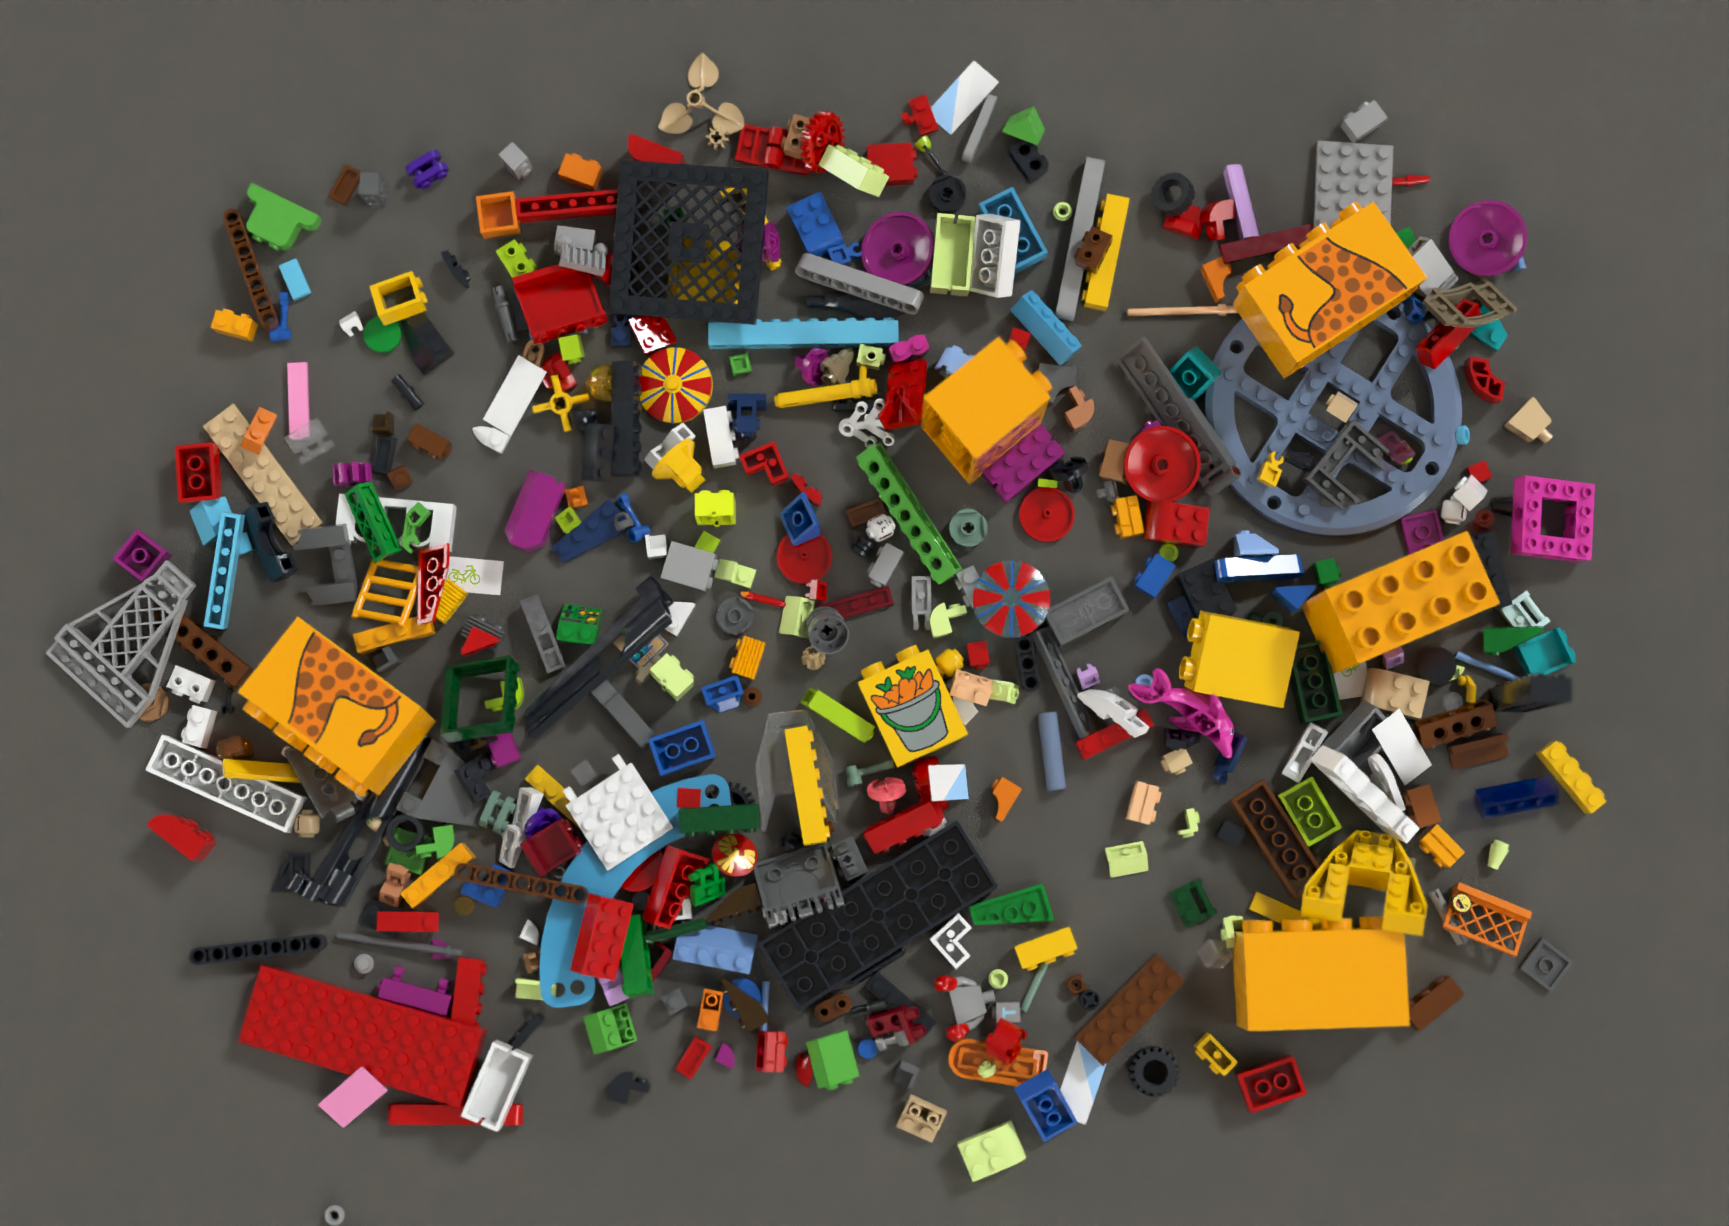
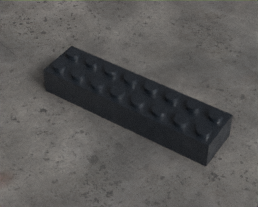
M1532 673V675L1495 684V687L1489 689V702L1493 704L1494 712L1529 713L1571 703L1572 678L1565 677V674H1553L1545 677V673Z

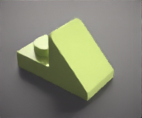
M720 559L714 577L751 589L756 570L739 565L734 561Z

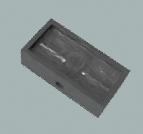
M1111 576L1043 611L1042 615L1045 617V621L1060 648L1128 613L1130 610Z

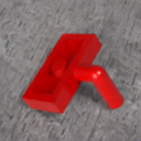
M926 94L908 100L913 115L909 116L906 112L902 113V124L907 126L916 122L921 137L939 131Z

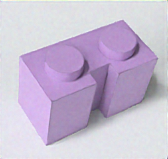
M620 963L615 981L598 978L609 1006L629 998L622 991V982L624 980L620 971Z

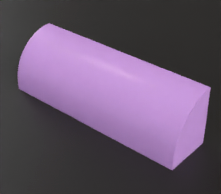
M1227 165L1223 175L1229 199H1234L1236 217L1234 219L1239 239L1243 240L1259 236L1242 165Z

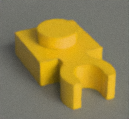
M1275 451L1269 453L1267 457L1268 462H1263L1256 479L1271 488L1277 485L1282 472L1278 466L1284 461L1283 456L1278 457L1277 461L1275 460Z

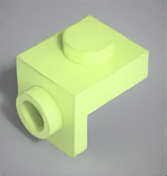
M993 680L989 699L1015 704L1019 696V686L1011 682Z
M1194 808L1184 810L1188 829L1177 831V835L1182 834L1183 838L1194 836V832L1199 831L1197 823H1200L1198 812L1194 811Z
M1243 916L1223 918V929L1220 932L1221 939L1226 942L1227 948L1235 947L1234 930L1242 929Z

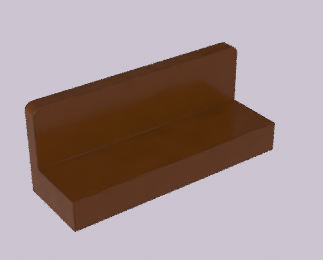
M1508 733L1447 747L1452 769L1456 770L1508 757L1509 753L1506 741H1510Z

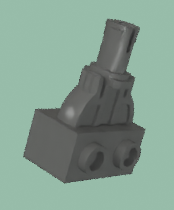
M853 836L831 845L833 849L830 850L833 860H838L840 867L837 869L842 879L846 878L848 881L868 872Z

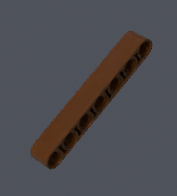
M228 209L223 214V220L257 316L264 330L268 332L273 331L279 327V320L244 222L236 209ZM237 218L235 222H229L230 219ZM239 234H242V235H243L242 238H240V239H235V237H236L237 235H239ZM249 251L248 255L241 256L242 252ZM249 268H255L253 272H247ZM255 285H261L259 289H253ZM262 301H266L267 304L265 306H259ZM273 318L271 323H265L266 319Z
M470 863L458 864L454 870L455 877L461 881L576 904L586 902L589 896V890L581 885ZM463 866L469 869L467 877H462L459 873L460 868ZM482 870H486L489 874L486 881L479 879V873ZM501 874H505L508 877V882L505 885H501L498 882V877ZM520 878L527 880V886L524 889L519 888L517 885V881ZM540 881L544 882L547 886L546 891L540 893L536 888ZM559 885L564 886L566 889V893L562 897L556 894V888ZM578 889H582L585 892L583 900H577L575 897V892Z

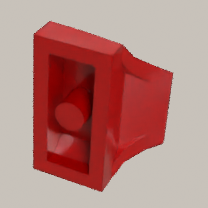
M1192 205L1182 215H1177L1176 217L1166 216L1162 228L1198 241L1204 223H1200L1201 208Z
M560 352L543 360L541 369L547 372L543 378L547 389H554L551 380L553 375H558L562 392H567L578 386L566 362L563 361Z

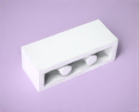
M726 406L704 409L713 467L720 468L737 465L736 459H739L738 449L733 447V441L736 440L735 431L730 429L729 422H733L731 411H727Z

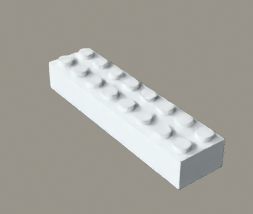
M161 736L146 771L285 833H292L295 817L301 813L308 797L272 781L225 778L223 776L222 759L182 743V741L173 737Z

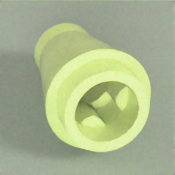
M1494 839L1493 843L1490 844L1487 866L1498 870L1509 852V844Z

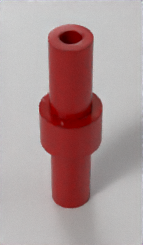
M1406 175L1402 178H1392V186L1406 185L1408 187L1430 182L1429 175Z

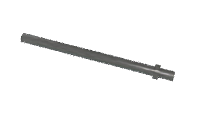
M340 931L337 933V939L437 953L443 954L446 957L463 956V949L453 948L450 945L443 947Z

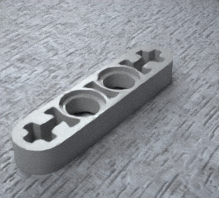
M988 94L964 150L962 161L971 163L998 97Z

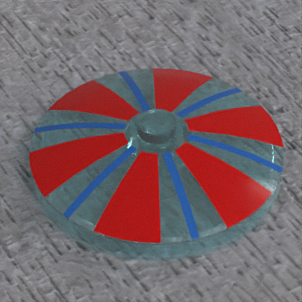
M1015 560L1001 561L987 568L978 578L973 591V608L980 623L991 633L1005 638L1022 637L1033 632L1044 621L1050 606V592L1044 577L1031 565Z

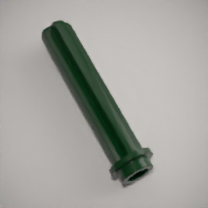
M704 918L672 925L670 929L660 928L653 931L648 929L644 933L646 944L650 943L653 945V942L704 930L707 927Z

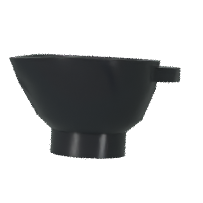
M597 409L570 411L571 419L577 425L578 430H585L586 423H594L598 414Z

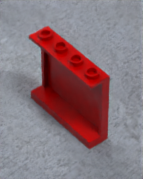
M556 264L512 277L513 287L534 344L546 343L554 338L565 337L567 334L579 333L587 328L600 327L607 323L606 312L603 311L590 273Z

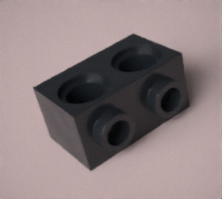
M1020 140L1008 149L1007 155L1028 184H1030L1048 171L1049 162L1044 155L1039 154L1037 145ZM1027 149L1029 153L1022 155L1019 150ZM1037 164L1040 168L1033 170L1030 165Z

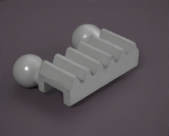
M561 234L558 237L557 244L560 247L559 253L561 254L559 266L603 276L605 260L608 254L607 245L598 243L594 246L593 253H591L590 249L583 251V247L576 249L575 245L570 247L572 245V238L568 234Z

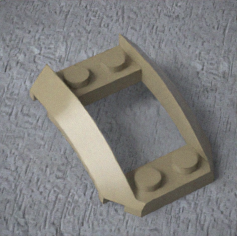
M1481 277V280L1474 284L1470 282L1449 290H1438L1434 287L1431 294L1427 295L1424 299L1425 307L1444 326L1457 328L1484 326L1517 311V307L1486 277ZM1477 298L1490 313L1475 317H1465L1455 306L1462 299L1472 301Z

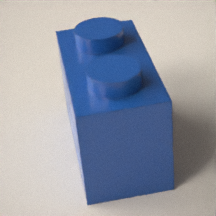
M1157 553L1154 557L1149 556L1144 564L1147 568L1143 573L1139 572L1134 579V582H1136L1134 588L1151 599L1156 598L1176 566Z

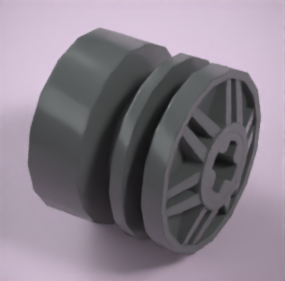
M819 607L807 616L805 632L812 647L817 652L834 654L846 646L849 640V630L842 615L836 609Z

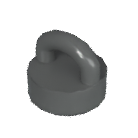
M620 512L614 518V526L618 532L631 528L634 525L632 518L626 512ZM620 517H625L626 520L619 522Z

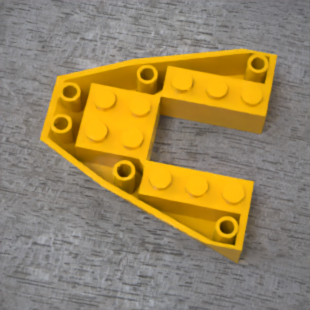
M1356 830L1330 853L1305 885L1301 916L1341 923L1347 886L1349 884L1387 891L1382 930L1423 936L1427 904L1409 857L1399 840L1389 834Z

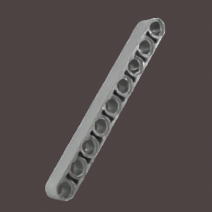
M1086 157L1055 316L1058 319L1074 320L1084 271L1083 268L1076 266L1074 255L1076 250L1081 248L1084 243L1082 239L1085 232L1090 231L1093 225L1105 160Z

